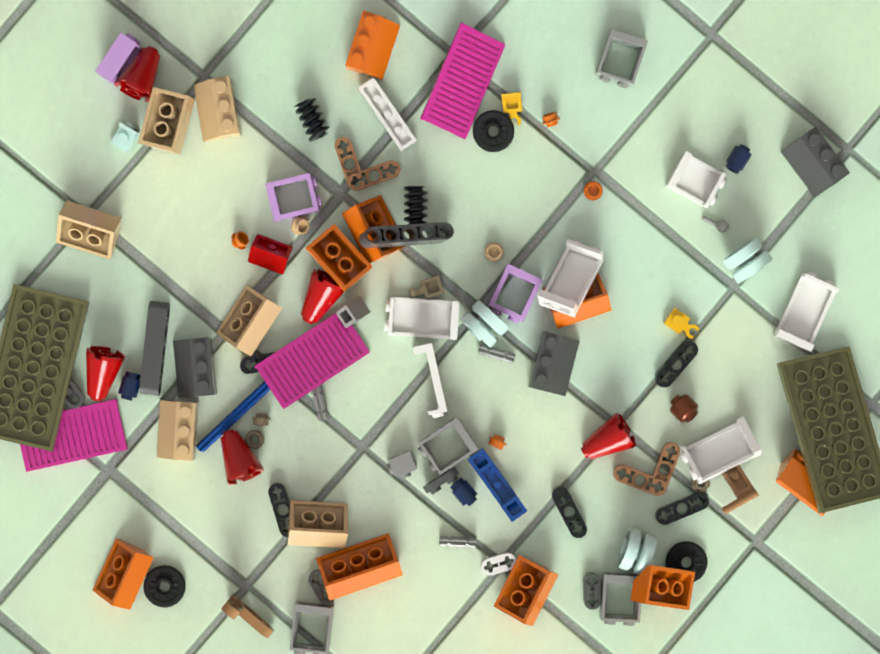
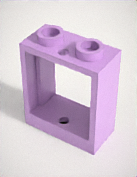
M120 33L95 72L115 85L118 77L141 51L142 48L139 46L141 42L129 33L126 36Z
M310 173L265 184L274 222L320 212L319 207L322 206L320 195L316 196L315 188H318L316 177H312ZM307 180L313 207L281 214L275 187Z
M507 264L488 306L491 307L492 312L501 315V313L509 315L508 319L515 323H518L519 320L524 322L543 280ZM508 274L534 285L521 315L495 303Z

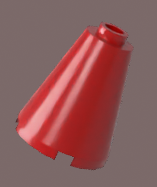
M151 46L143 47L118 77L115 86L119 85L121 87L120 91L136 100L145 98L144 102H149L160 60L158 50Z
M313 269L300 313L303 316L302 319L309 324L317 323L344 293L326 271L320 269L316 271Z
M90 346V349H86L87 395L90 396L91 400L101 401L107 397L124 362V353L116 350V353L110 351L111 348L103 346Z
M617 412L582 443L583 447H581V450L586 458L595 459L637 446L634 436H631L630 428L625 419Z
M233 429L223 433L220 439L228 485L237 484L236 480H243L245 482L260 475L264 468L240 433Z

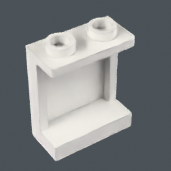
M685 151L666 187L705 208L709 205L713 206L718 197L716 195L718 188L722 189L727 180L724 178L726 172H721L693 157V154Z

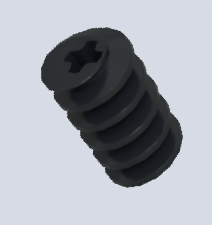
M316 98L307 99L294 106L299 107L295 111L296 114H302L299 120L305 121L302 127L308 128L305 133L312 135L309 138L310 142L328 134L326 131L330 128L329 126L322 125L326 119L319 118L323 112H316L320 107L319 105H313Z
M425 186L404 187V190L409 192L404 195V198L409 200L404 202V206L409 207L404 210V213L409 215L404 218V221L409 222V224L428 223L422 220L428 217V214L422 213V211L428 209L427 206L422 205V203L428 201V199L422 197L428 194V191L423 190Z

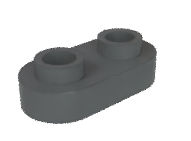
M71 378L65 404L75 409L84 404L85 395ZM74 395H77L79 398L76 403L72 400Z
M453 467L424 485L423 489L426 493L430 492L433 495L442 489L440 486L445 482L450 484L457 480L456 475L459 472Z

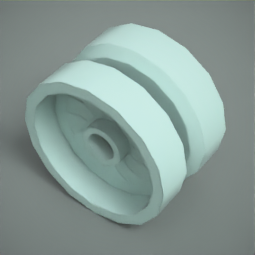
M757 237L745 243L722 261L727 269H733L740 265L732 274L737 283L752 277L772 260L767 251L754 255L762 247V243Z
M478 300L472 306V310L479 317L476 319L471 313L466 312L460 320L478 340H482L491 348L497 341V338L490 330L493 329L498 335H503L509 328L488 307Z
M630 527L621 546L617 567L628 571L633 565L634 573L640 575L652 562L657 544V536L646 533L641 539V531Z

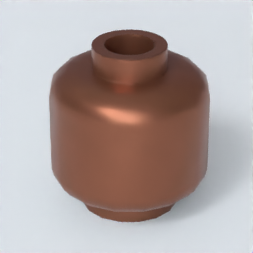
M687 394L681 397L676 395L670 402L672 404L670 412L680 422L686 421L689 423L699 413L697 411L698 404Z

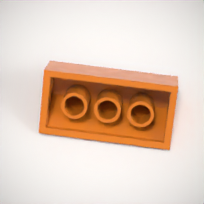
M389 533L316 558L329 600L403 575Z

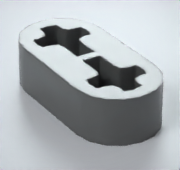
M313 570L309 575V583L317 598L323 604L332 603L334 599L322 598L324 594L322 588H325L322 578L320 580L322 586L317 581L313 582L314 574L321 575L320 570Z
M593 572L587 573L583 577V601L585 606L591 610L597 609L601 605V580ZM591 576L597 580V583L593 584V589H590V584L587 583ZM591 593H594V598L597 599L594 605L587 602V599L591 598Z

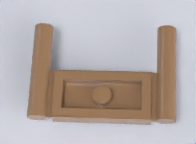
M740 465L722 473V476L737 498L721 508L724 514L759 496Z

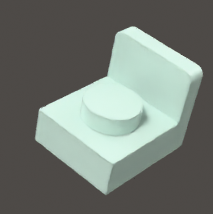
M120 122L118 124L120 127L110 143L128 153L139 133L135 131L136 127L126 122L124 125Z

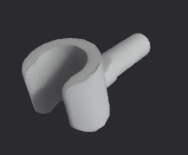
M706 216L702 218L703 221L713 225L719 232H725L729 227V224L724 219L717 223Z

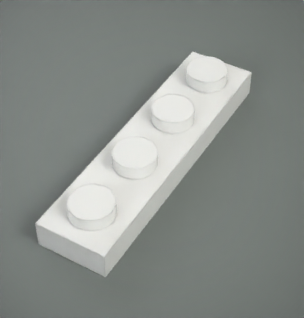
M374 77L358 87V90L401 152L417 142Z

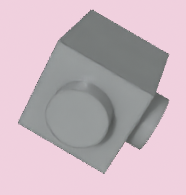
M359 296L335 313L344 327L348 328L371 311Z
M410 450L388 459V471L390 475L394 474L395 478L400 476V479H404L411 475V471L417 469Z

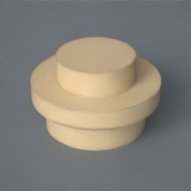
M303 216L294 218L291 223L292 232L296 235L305 234L309 230L308 220Z
M495 242L488 244L484 250L485 257L492 262L500 260L504 253L502 246Z

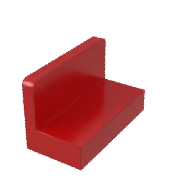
M257 234L251 245L248 262L276 273L284 274L293 247Z

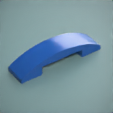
M483 448L467 459L511 522L527 512L525 506Z

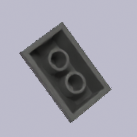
M817 127L810 129L781 151L814 198L850 173Z
M543 331L528 387L566 396L580 341Z
M212 337L173 341L178 398L216 395Z

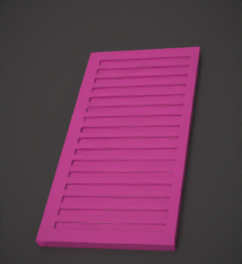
M461 22L420 119L462 139H466L506 44Z
M335 313L255 365V369L258 370L281 407L285 409L370 353L354 327L351 325L345 328Z
M114 399L63 411L54 451L20 444L26 472L127 450L117 403L118 400Z

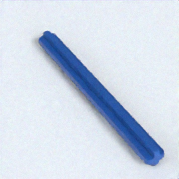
M264 381L196 445L200 452H205L225 431L270 391L266 382Z

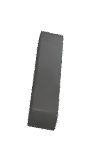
M446 222L370 227L361 233L359 242L365 248L440 244L453 236L454 229L451 224ZM440 229L443 230L445 237L440 234ZM422 230L426 232L427 238L423 236ZM404 232L409 234V239L405 237ZM386 233L391 235V240L386 237ZM368 234L372 235L373 241L368 239Z
M149 302L139 387L140 394L160 396L170 313V303Z

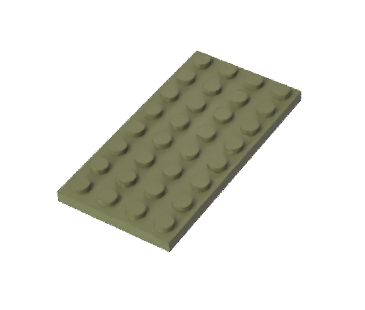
M13 284L0 338L1 440L54 451L90 302Z
M850 346L778 363V371L818 513L880 499V450Z

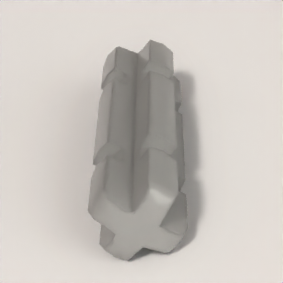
M483 344L479 346L478 354L488 355L490 358L501 361L505 360V362L511 364L515 360V354L505 353V351L493 347L488 348V346Z
M320 385L312 390V393H314L313 399L316 411H318V420L324 421L329 416L325 410L326 404Z
M440 536L439 538L440 547L465 548L466 546L468 548H476L477 539L472 537L466 539V537L450 536L448 538V536Z

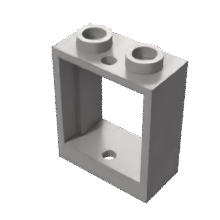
M611 29L595 75L599 76V80L604 82H610V80L617 82V85L622 88L632 87L648 40ZM612 41L639 49L629 79L602 71Z
M457 417L419 441L420 447H418L422 456H427L431 461L429 466L434 473L438 472L440 475L478 450ZM451 426H454L469 449L441 467L426 443Z
M602 572L600 619L604 621V624L615 625L616 622H623V625L634 626L635 623H640L641 603L634 602L633 615L606 613L608 583L633 584V581L639 576L638 574Z
M296 601L290 650H293L295 654H305V652L328 654L334 612L333 605ZM300 612L328 616L324 646L296 643Z

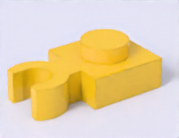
M521 92L501 94L503 113H509L508 117L510 119L516 118L518 125H521V118L517 115V112L522 111Z
M673 308L663 323L678 334L683 330L689 339L694 338L689 333L691 328L699 331L697 325L688 324L691 318L676 308Z

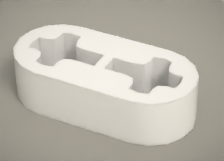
M510 552L487 557L481 563V570L488 576L512 570L516 557ZM506 556L513 559L510 566H507L505 563L500 565L499 563L505 561ZM490 561L491 564L498 563V565L492 567L493 571L484 569L487 566L486 562Z

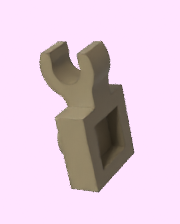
M439 275L421 280V287L409 290L411 298L424 294L425 298L428 299L444 294Z

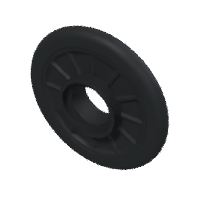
M497 110L486 111L475 120L473 137L477 145L483 150L499 152L506 149L512 142L514 126L511 119L505 113ZM490 126L498 128L499 133L497 136L489 135L488 129Z
M684 541L675 544L666 556V567L694 571V582L699 580L707 569L708 561L705 551L693 542ZM683 558H691L692 564L690 567L685 568L682 566L681 561Z
M163 565L152 569L147 574L143 588L145 596L153 605L167 608L174 606L182 599L186 584L184 577L177 569ZM162 581H166L170 585V589L167 592H163L159 588Z

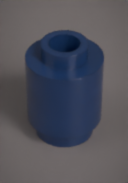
M742 144L740 146L735 145L726 160L725 167L738 174L744 169L752 156L749 153L750 149Z
M128 371L125 372L118 391L119 394H122L121 398L131 401L133 397L137 398L141 375Z
M459 478L450 486L452 494L463 506L466 504L470 506L477 500L475 496L478 493L467 480Z

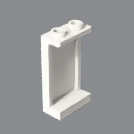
M567 239L566 250L545 290L541 289L538 294L539 304L575 318L604 261L602 251L593 246L583 245L577 240Z
M810 271L801 273L773 336L807 352H812L816 335L836 292L839 291V288L835 287L836 283L827 279L822 281L818 279L817 274Z
M391 297L386 302V312H389V320L385 319L384 331H388V335L457 340L460 301Z
M432 343L413 347L415 355L425 352L427 354L438 408L428 410V416L432 415L433 418L444 416V412H447V407Z
M743 416L736 419L735 424L687 447L685 445L682 446V453H680L684 464L688 463L691 468L688 471L693 481L697 480L698 484H701L761 455V448Z

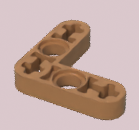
M340 137L335 142V150L347 184L354 191L396 178L401 172L399 163L393 160L361 171L351 141L346 137ZM341 141L349 144L346 147L347 152H352L353 155H347L341 159V155H344L343 150L338 149ZM347 159L355 161L353 169L345 168L344 163ZM390 164L394 167L397 166L398 169L395 170V174L392 175L391 172L385 173L387 177L383 178L382 171L380 170L381 167H384L385 171L389 169ZM373 170L378 171L380 174L377 181L369 179V173ZM365 173L369 184L365 185V181L359 183V187L351 185L354 177L362 179L363 176L361 174Z
M666 443L661 450L652 475L625 465H617L613 470V477L621 483L656 496L663 495L667 490L679 458L680 448L675 443ZM671 446H674L673 449L676 451V453L671 454L670 460H673L672 464L666 460H662L663 456L665 458L668 457L669 453L666 451V449L671 448ZM668 464L669 472L661 474L659 472L660 465ZM624 468V472L630 475L631 471H633L631 482H627L629 478L622 476L620 479L617 471H621ZM637 475L645 477L643 485L638 486L635 484L634 479ZM649 478H652L651 483L657 484L661 482L662 490L655 492V488L652 486H648V489H645L649 483Z
M231 595L221 608L232 619L239 615L265 638H269L274 632V629L235 595Z

